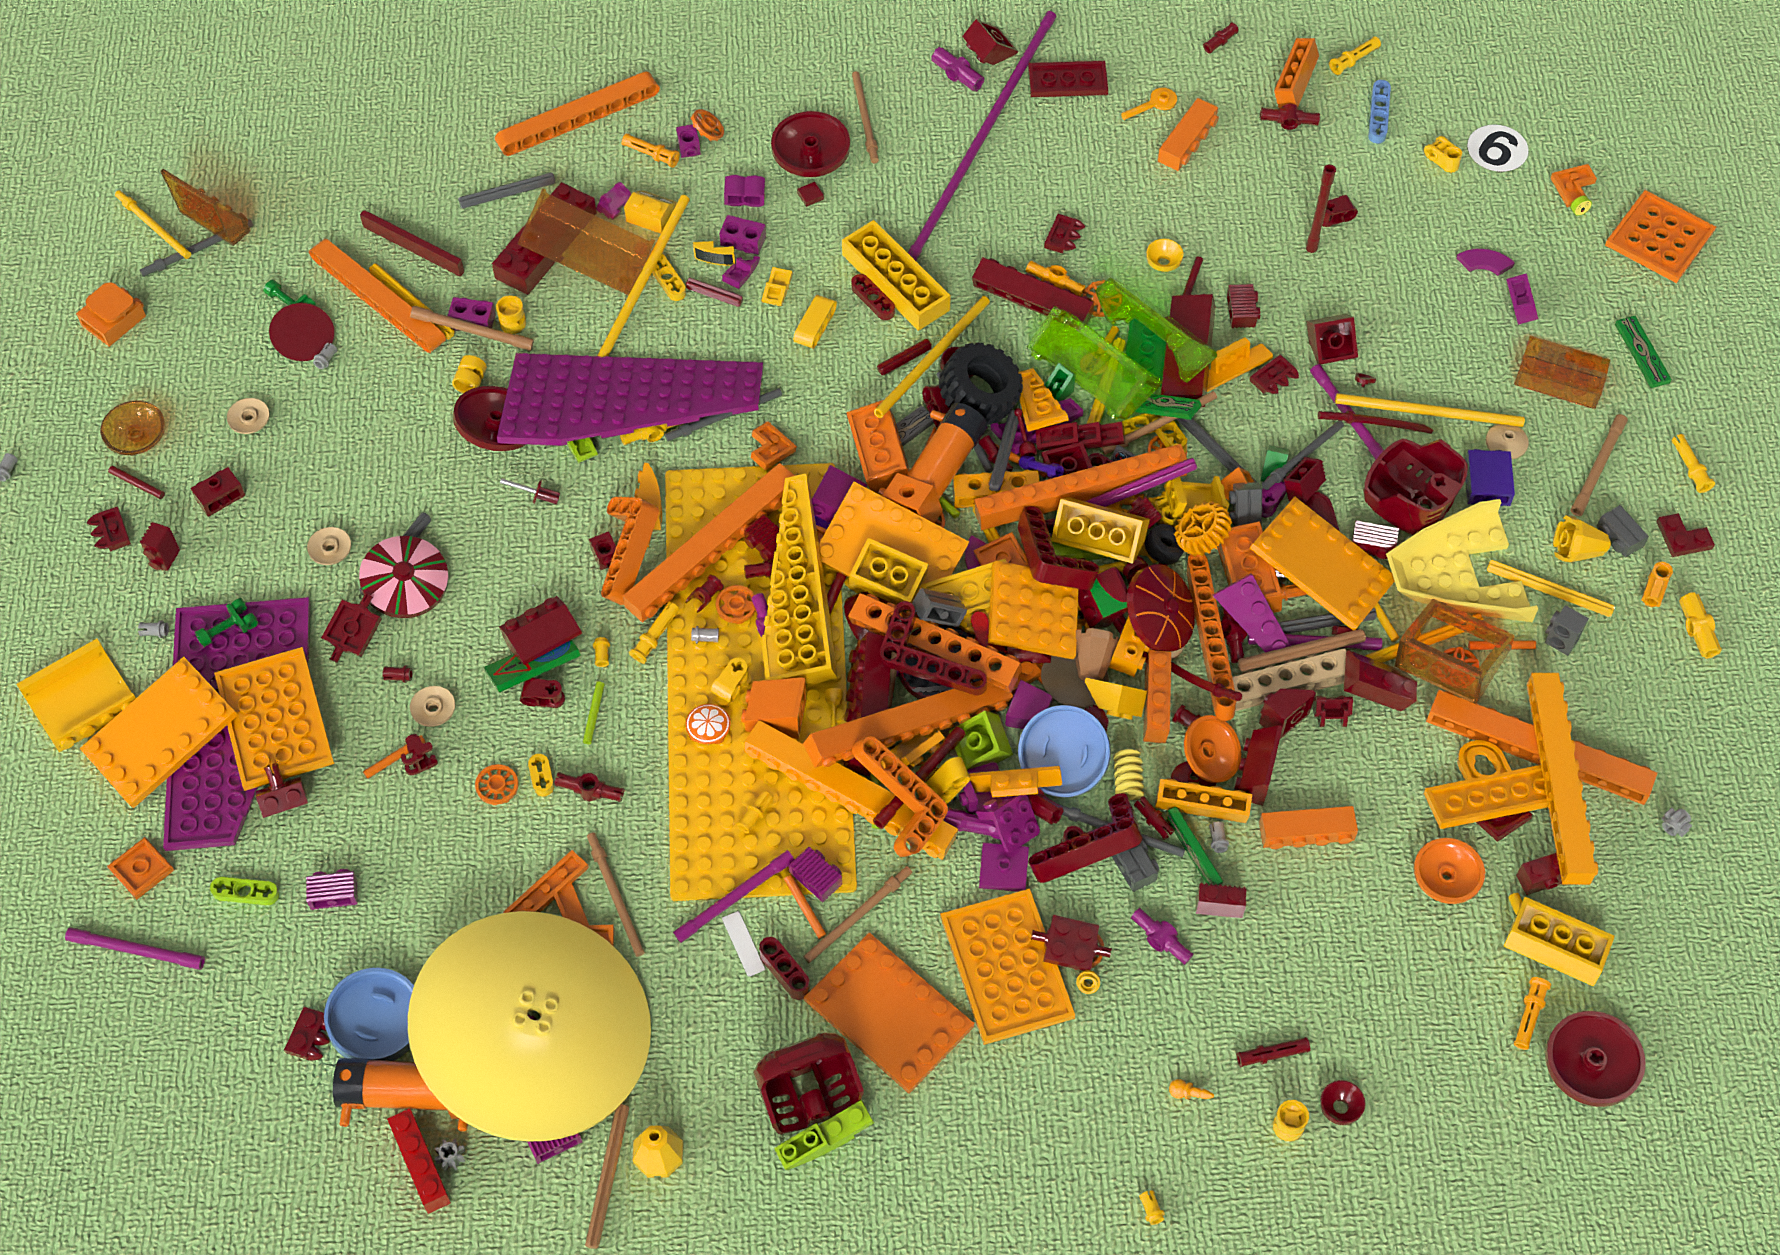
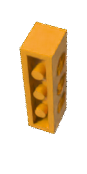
M1031 470L1020 472L1005 471L1001 489L998 492L989 489L992 473H962L955 475L952 485L954 507H973L975 504L974 499L1018 488L1015 486L1022 487L1040 482L1038 471Z

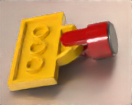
M1002 559V560H998V561L1006 562V559ZM993 562L921 584V588L958 596L967 609V613L961 621L959 628L966 633L975 635V640L979 642V645L983 647L989 645L996 648L1000 654L1004 656L1007 654L1005 646L988 643ZM974 655V661H979L981 659V655Z

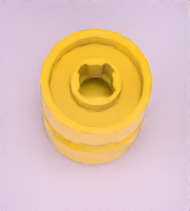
M509 295L498 300L496 311L502 331L510 334L521 332L526 326L521 299Z
M463 356L452 381L453 387L461 393L480 387L481 379H483L487 369L486 363L476 356Z
M1287 1100L1279 1106L1273 1121V1130L1280 1139L1295 1141L1303 1135L1309 1120V1112L1306 1106L1297 1100Z

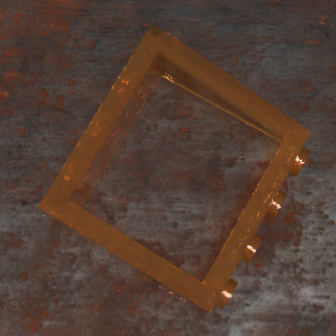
M1432 599L1401 637L1394 667L1477 705L1511 650L1515 635L1506 630L1499 629L1484 620L1477 619L1464 611L1457 610L1444 602ZM1434 617L1496 646L1481 666L1477 668L1417 639L1430 619Z

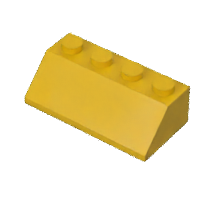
M1070 497L1060 499L1051 541L1133 564L1145 541L1150 519Z
M1524 897L1504 947L1594 986L1603 971L1615 936L1528 897Z

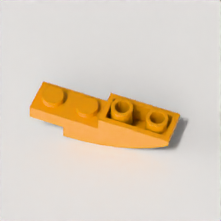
M644 462L643 470H639L638 483H640V486L635 489L634 497L641 498L658 506L659 515L654 530H661L662 504L660 490L649 463Z

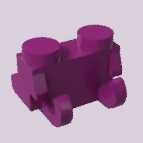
M621 182L616 183L612 189L600 197L596 210L600 214L603 213L608 219L614 220L621 213L620 209L625 206L631 196V192Z

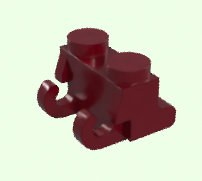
M1341 695L1330 698L1316 696L1314 698L1313 713L1314 717L1320 716V719H1318L1319 727L1325 726V719H1341V727H1347L1348 716L1352 715L1353 697Z
M411 734L406 737L405 742L411 758L406 759V755L403 753L401 754V760L405 764V771L408 775H416L438 764L435 755H431L428 758L425 754L433 750L430 742L422 743L417 734ZM413 764L415 769L411 770L409 765Z

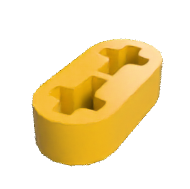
M535 754L528 761L533 788L538 796H548L554 790L549 761L545 755ZM537 762L542 764V771L538 772L536 766ZM544 778L546 788H541L540 779Z

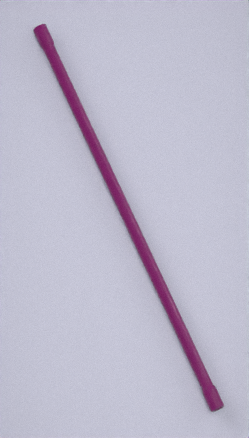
M1046 12L1038 30L924 227L907 253L915 261L920 256L922 248L1018 84L1028 63H1030L1047 31L1053 25L1057 17L1054 12Z

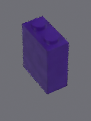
M1468 450L1465 457L1468 465L1465 480L1467 504L1474 505L1478 502L1500 499V506H1511L1515 495L1511 451Z

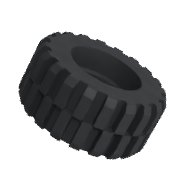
M976 342L975 345L974 343H969L959 347L943 367L939 376V388L942 389L940 393L942 399L946 400L945 404L948 408L954 403L966 404L978 411L985 418L987 425H991L1005 418L1020 399L1023 391L1022 376L1018 373L1019 368L1017 364L1014 365L1013 359L1010 356L1007 357L1000 348L996 349L994 345H984V343ZM968 375H975L985 380L992 388L993 393H987L977 388L971 382Z

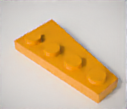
M1034 368L1018 372L1023 380L1020 404L1028 432L1069 420L1065 410H1062L1059 402L1052 396L1051 391L1045 387L1044 382Z

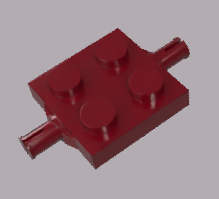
M365 593L360 604H351L343 599L341 600L321 639L335 647L329 660L338 663L343 652L352 653L359 657H362L382 620L380 616L371 613L367 609L373 598L371 595Z
M1057 915L1052 916L1051 925L1047 933L1033 930L1031 940L1044 942L1045 955L1043 962L1081 971L1091 970L1095 955L1110 958L1112 948L1098 945L1099 925Z

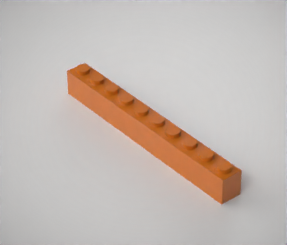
M1181 444L974 499L975 514L981 531L1019 521L1025 506L1039 508L1043 514L1056 511L1062 498L1070 497L1087 501L1182 462L1187 457Z
M777 464L623 595L625 608L642 623L648 618H652L659 608L664 604L666 605L669 601L671 602L679 591L685 590L694 578L700 577L708 566L715 564L720 559L722 554L727 550L733 549L736 543L742 537H745L744 530L762 514L767 517L773 511H777L782 506L785 478L795 475L782 464Z
M976 681L971 683V685L978 687L982 685L983 681ZM987 683L986 691L978 696L951 689L811 733L803 744L814 768L822 765L829 767L838 760L848 761L854 758L852 747L855 742L863 738L873 736L888 748L895 744L896 741L902 740V742H906L918 734L925 736L937 728L944 730L955 722L962 724L983 711H1002L1008 707V703L1013 698V695ZM864 744L865 751L869 753L868 747Z
M1438 690L1426 722L1472 740L1491 742L1499 747L1501 751L1541 765L1534 724L1520 721L1514 716L1504 715L1493 708L1483 707L1472 700L1462 699L1451 692ZM1575 741L1574 756L1579 762L1578 778L1582 782L1645 805L1651 794L1658 772L1652 771L1646 766L1631 763L1625 758L1607 754L1604 750L1586 746L1580 741Z

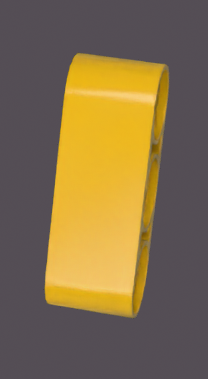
M816 295L799 323L793 341L814 349L835 313L837 301Z
M954 757L947 760L925 783L946 804L970 781L963 758Z

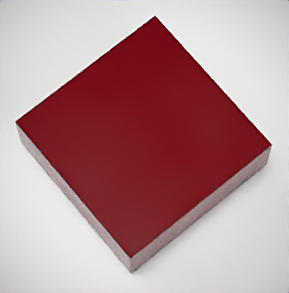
M815 182L797 189V194L806 207L824 200V195Z

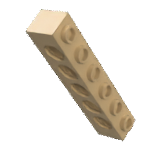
M1333 649L1325 654H1313L1305 659L1289 660L1282 665H1269L1262 670H1250L1242 675L1232 676L1235 691L1242 693L1243 696L1240 701L1236 702L1235 711L1264 704V699L1270 693L1275 694L1280 688L1317 691L1344 684L1346 649ZM1260 683H1265L1268 686H1262ZM1239 688H1243L1247 691H1240Z

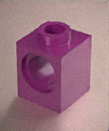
M694 124L676 127L681 158L701 155L699 138L696 128L693 127Z

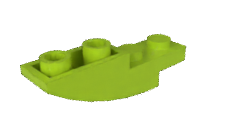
M860 1100L820 1125L817 1123L774 1149L784 1169L789 1170L812 1161L853 1140L855 1134L874 1124V1121L864 1102Z

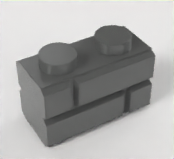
M1257 482L1246 484L1234 483L1233 491L1229 492L1230 504H1233V511L1229 512V516L1233 526L1260 521L1262 526V487Z
M1621 505L1602 515L1597 524L1598 530L1608 534L1613 549L1621 553L1625 558L1643 548L1649 538Z
M924 588L919 590L912 602L915 612H917L921 620L952 627H959L967 613L966 607L958 596Z
M1143 840L1136 847L1112 856L1132 892L1154 883L1158 877L1159 866L1155 859L1149 858L1147 854L1148 848Z

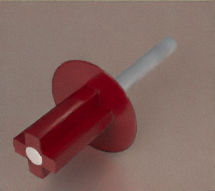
M502 478L500 480L502 484L534 493L533 504H535L536 499H540L557 505L560 492L541 487L542 480L538 482L536 489Z

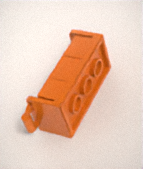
M883 400L846 412L866 483L869 489L877 494L880 488L887 489L897 473L906 476L910 471L891 408L882 418H878L874 414V410Z
M1260 521L1231 527L1232 530L1228 532L1229 537L1223 540L1224 544L1217 546L1228 585L1251 573L1272 612H1280L1282 610V592L1275 569L1250 549L1252 544L1263 533Z

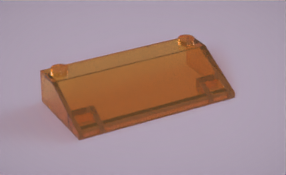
M542 188L517 244L629 295L643 269L655 240L651 239V241H648L548 194L546 189Z

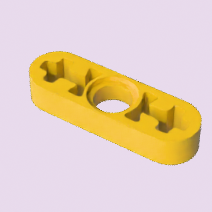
M662 254L658 260V263H661V268L656 264L652 274L671 300L680 301L686 296L685 284L665 255ZM664 274H671L672 278L665 280L662 276Z

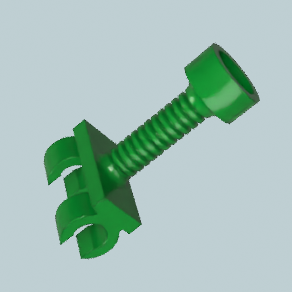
M273 279L264 286L263 291L271 298L276 296L287 305L295 303L316 305L306 294L302 295L297 301L293 300L281 290V285Z
M238 598L231 604L226 605L231 618L229 617V619L209 630L201 628L195 632L197 639L203 647L212 643V637L234 624H237L243 633L258 625L257 618L253 613L245 615L242 620L238 614L243 613L247 609L246 603L242 598Z

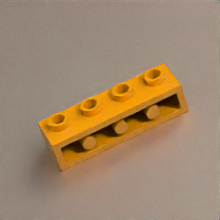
M1129 616L1109 668L1134 677L1137 669L1142 670L1146 660L1143 657L1144 651L1148 653L1150 648L1135 633Z
M1160 779L1155 808L1169 810L1176 807L1181 813L1246 823L1250 816L1252 794L1241 790H1224L1218 786H1201L1194 782L1183 783L1175 779Z

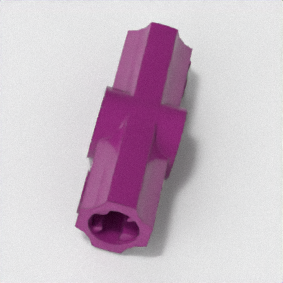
M943 47L935 49L931 56V61L945 70L947 77L951 81L956 82L959 80L972 91L977 92L981 89L984 77L973 70L964 57L960 56L957 58Z

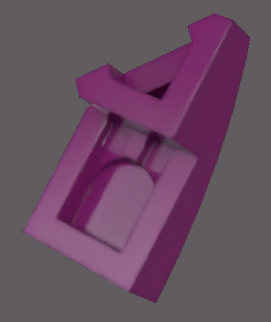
M753 256L752 260H743L742 257L736 258V264H733L722 275V281L740 289L757 267L760 257Z

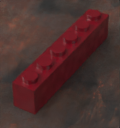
M982 257L972 276L974 287L1082 331L1085 330L1094 312V303L1088 297L1077 296L1066 288H1057L1049 281H1040L1029 273L1023 274L1012 266H1003L992 258L986 259Z

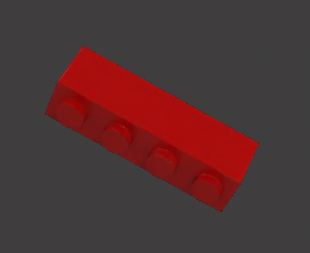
M409 1108L387 1118L426 1212L430 1214L451 1204L411 1109Z

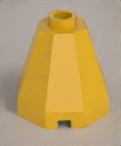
M1565 515L1563 517L1565 521H1560L1557 524L1553 547L1558 548V552H1554V554L1561 561L1575 562L1603 556L1610 549L1611 541L1608 534L1574 516Z
M649 1126L633 1141V1164L647 1178H654V1176H661V1178L669 1177L683 1164V1140L669 1126Z

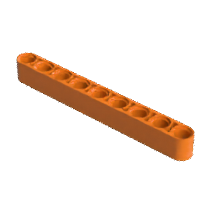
M645 71L503 129L496 134L495 141L504 155L511 156L649 99L659 92L660 87L651 73Z
M324 238L309 250L310 256L318 265L427 353H431L446 341L445 335L433 323L410 318L412 307L328 239Z
M1191 554L1188 557L1187 579L1194 604L1195 619L1207 678L1211 683H1220L1225 688L1235 691L1217 602L1212 596L1214 588L1208 559L1205 555L1200 556L1198 554L1193 556ZM1210 692L1216 717L1222 721L1231 720L1235 716L1237 701L1223 696L1218 698Z

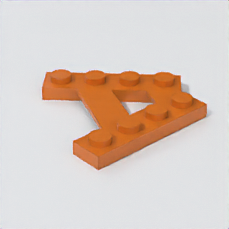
M573 850L503 911V913L517 911L541 912L555 899L562 917L593 930L614 946V925H589L572 883L589 867Z

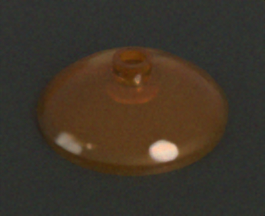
M128 401L114 407L107 413L101 423L100 433L104 444L111 451L121 455H137L150 450L161 440L166 424L162 412L155 405L146 401Z

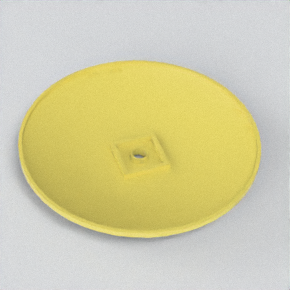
M517 911L488 916L461 928L449 936L436 948L421 969L413 987L407 1016L408 1038L414 1062L421 1077L434 1096L451 1113L469 1125L494 1136L519 1141L561 1139L585 1131L607 1118L626 1100L639 1080L647 1061L651 1038V1021L647 999L635 972L627 960L614 946L593 930L570 919L541 912ZM529 1011H537L541 1018L539 1020H531L527 1013Z

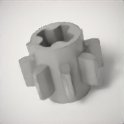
M1670 808L1664 814L1665 816L1661 818L1664 821L1662 823L1663 829L1671 836L1679 834L1683 837L1692 827L1690 824L1691 817L1683 809L1675 811L1673 808Z
M444 1139L440 1148L435 1147L436 1153L440 1155L435 1158L437 1164L443 1162L442 1168L444 1171L448 1167L457 1170V1165L460 1162H465L464 1157L460 1155L465 1152L464 1146L457 1147L458 1142L456 1139H453L452 1142H446Z

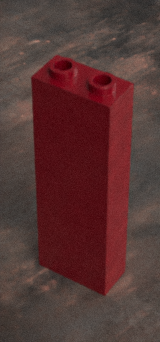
M1213 294L1172 296L1161 395L1198 399L1207 394L1216 308Z

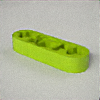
M218 877L210 884L212 895L219 901L272 905L279 898V891L276 885L269 881ZM222 885H225L226 889L219 893L217 888L220 889ZM244 886L251 888L250 893L246 896L238 894L239 890ZM270 889L272 894H268L267 897H264L263 893H267V891Z

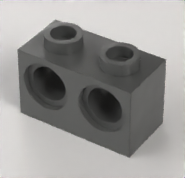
M1565 605L1561 612L1556 611L1551 618V623L1545 631L1548 634L1545 643L1569 656L1579 641L1589 618Z

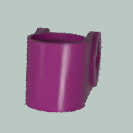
M1283 481L1275 483L1268 490L1262 489V517L1269 518L1273 516L1286 494Z

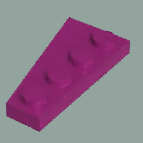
M1071 398L1060 401L1059 404L1062 410H1065L1069 420L1050 426L1067 424L1083 416V409ZM1023 416L1022 420L1025 428L1027 441H1031L1033 444H1035L1036 430H1032L1029 432L1027 431V427ZM1006 422L990 425L991 431L1000 440L1002 439ZM1019 423L1011 449L1014 454L1019 453V447L1023 443Z
M1251 573L1212 594L1265 653L1291 646Z

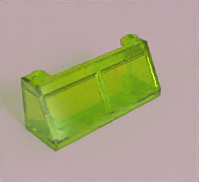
M1111 277L1095 289L1105 318L1110 324L1114 325L1116 320H1124L1128 324L1132 319L1136 318L1167 342L1168 347L1174 353L1179 368L1178 374L1186 383L1218 357L1214 349L1135 289Z
M1056 306L1053 307L1026 347L1032 351L1030 355L1041 362L1044 359L1054 367L1061 363L1076 375L1075 383L1103 403L1108 409L1107 414L1115 420H1118V418L1127 420L1163 382L1071 312Z

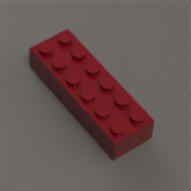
M561 182L492 262L495 279L529 295L597 214L595 198Z
M867 632L862 640L859 639L856 648L850 652L849 662L851 663V669L847 676L850 687L846 694L848 708L844 716V721L846 722L888 710L890 668L884 666L880 656V649L885 636ZM892 651L887 652L885 658L891 659ZM855 757L848 761L841 759L844 762V767L857 774L870 776L871 772Z

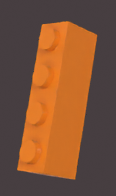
M1296 38L1274 90L1279 108L1288 103L1299 106L1319 58L1315 38Z
M1197 98L1159 148L1158 162L1176 171H1179L1183 165H1186L1192 152L1195 153L1199 148L1200 141L1207 138L1209 129L1216 126L1219 116H1217L1218 107Z
M1149 650L1145 662V691H1147L1144 704L1143 741L1166 743L1170 732L1171 652Z
M1353 806L1262 813L1259 821L1263 848L1270 847L1271 849H1280L1283 846L1299 848L1307 844L1323 846L1333 842L1347 844L1355 841L1358 833Z

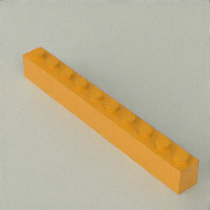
M1531 673L1527 682V690L1562 884L1590 885L1598 874V863L1593 858L1594 842L1590 841V821L1586 820L1585 815L1587 805L1586 801L1582 799L1581 794L1583 783L1578 778L1579 762L1575 759V741L1571 740L1570 735L1572 726L1571 721L1567 719L1568 704L1563 698L1564 683L1560 682L1559 673Z
M760 720L745 740L744 751L748 756L765 762L773 770L785 773L793 781L798 780L805 784L809 790L813 792L818 791L825 795L829 801L838 802L845 806L849 812L858 813L871 824H874L873 818L896 796L894 793L837 762L829 767L822 765L814 768L804 744ZM903 804L896 812V815L884 827L885 830L891 835L899 836L915 813L906 804ZM942 821L922 849L929 856L938 857L943 860L956 839L958 828ZM919 824V829L921 832H923V828L921 824Z

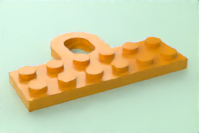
M1483 740L1470 741L1464 744L1459 751L1457 764L1464 777L1463 781L1428 787L1424 790L1425 798L1440 829L1548 807L1541 765L1511 770L1500 748L1491 742ZM1475 756H1486L1492 762L1496 772L1491 775H1483L1477 772L1474 766L1476 763Z

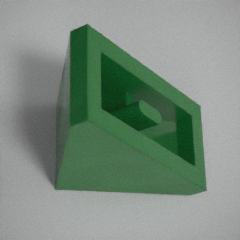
M1058 363L1045 383V387L1051 391L1055 400L1058 402L1063 401L1074 392L1076 375L1064 365Z
M1269 445L1260 479L1261 482H1264L1276 468H1281L1287 463L1289 449Z

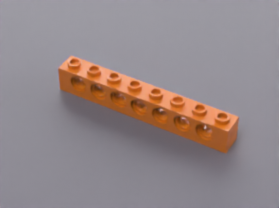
M860 593L848 615L851 623L875 634L885 636L896 605L890 602L884 604L872 594H867L866 596ZM902 611L900 613V616L903 618L911 615L910 611L906 613ZM874 612H882L878 618H872ZM916 614V621L912 631L919 628L921 632L915 636L910 635L906 647L978 669L986 675L987 683L1011 693L1022 671L1018 658L1010 654L1004 656L996 648L989 645L983 647L979 645L977 640L971 637L966 639L958 636L959 633L950 628L944 630L938 627L937 623L919 619V616ZM895 631L892 636L894 638H901L904 633L902 631ZM933 638H941L938 644H931ZM954 646H961L959 652H950ZM976 654L981 655V659L979 661H971L972 656ZM993 664H1002L999 670H991Z

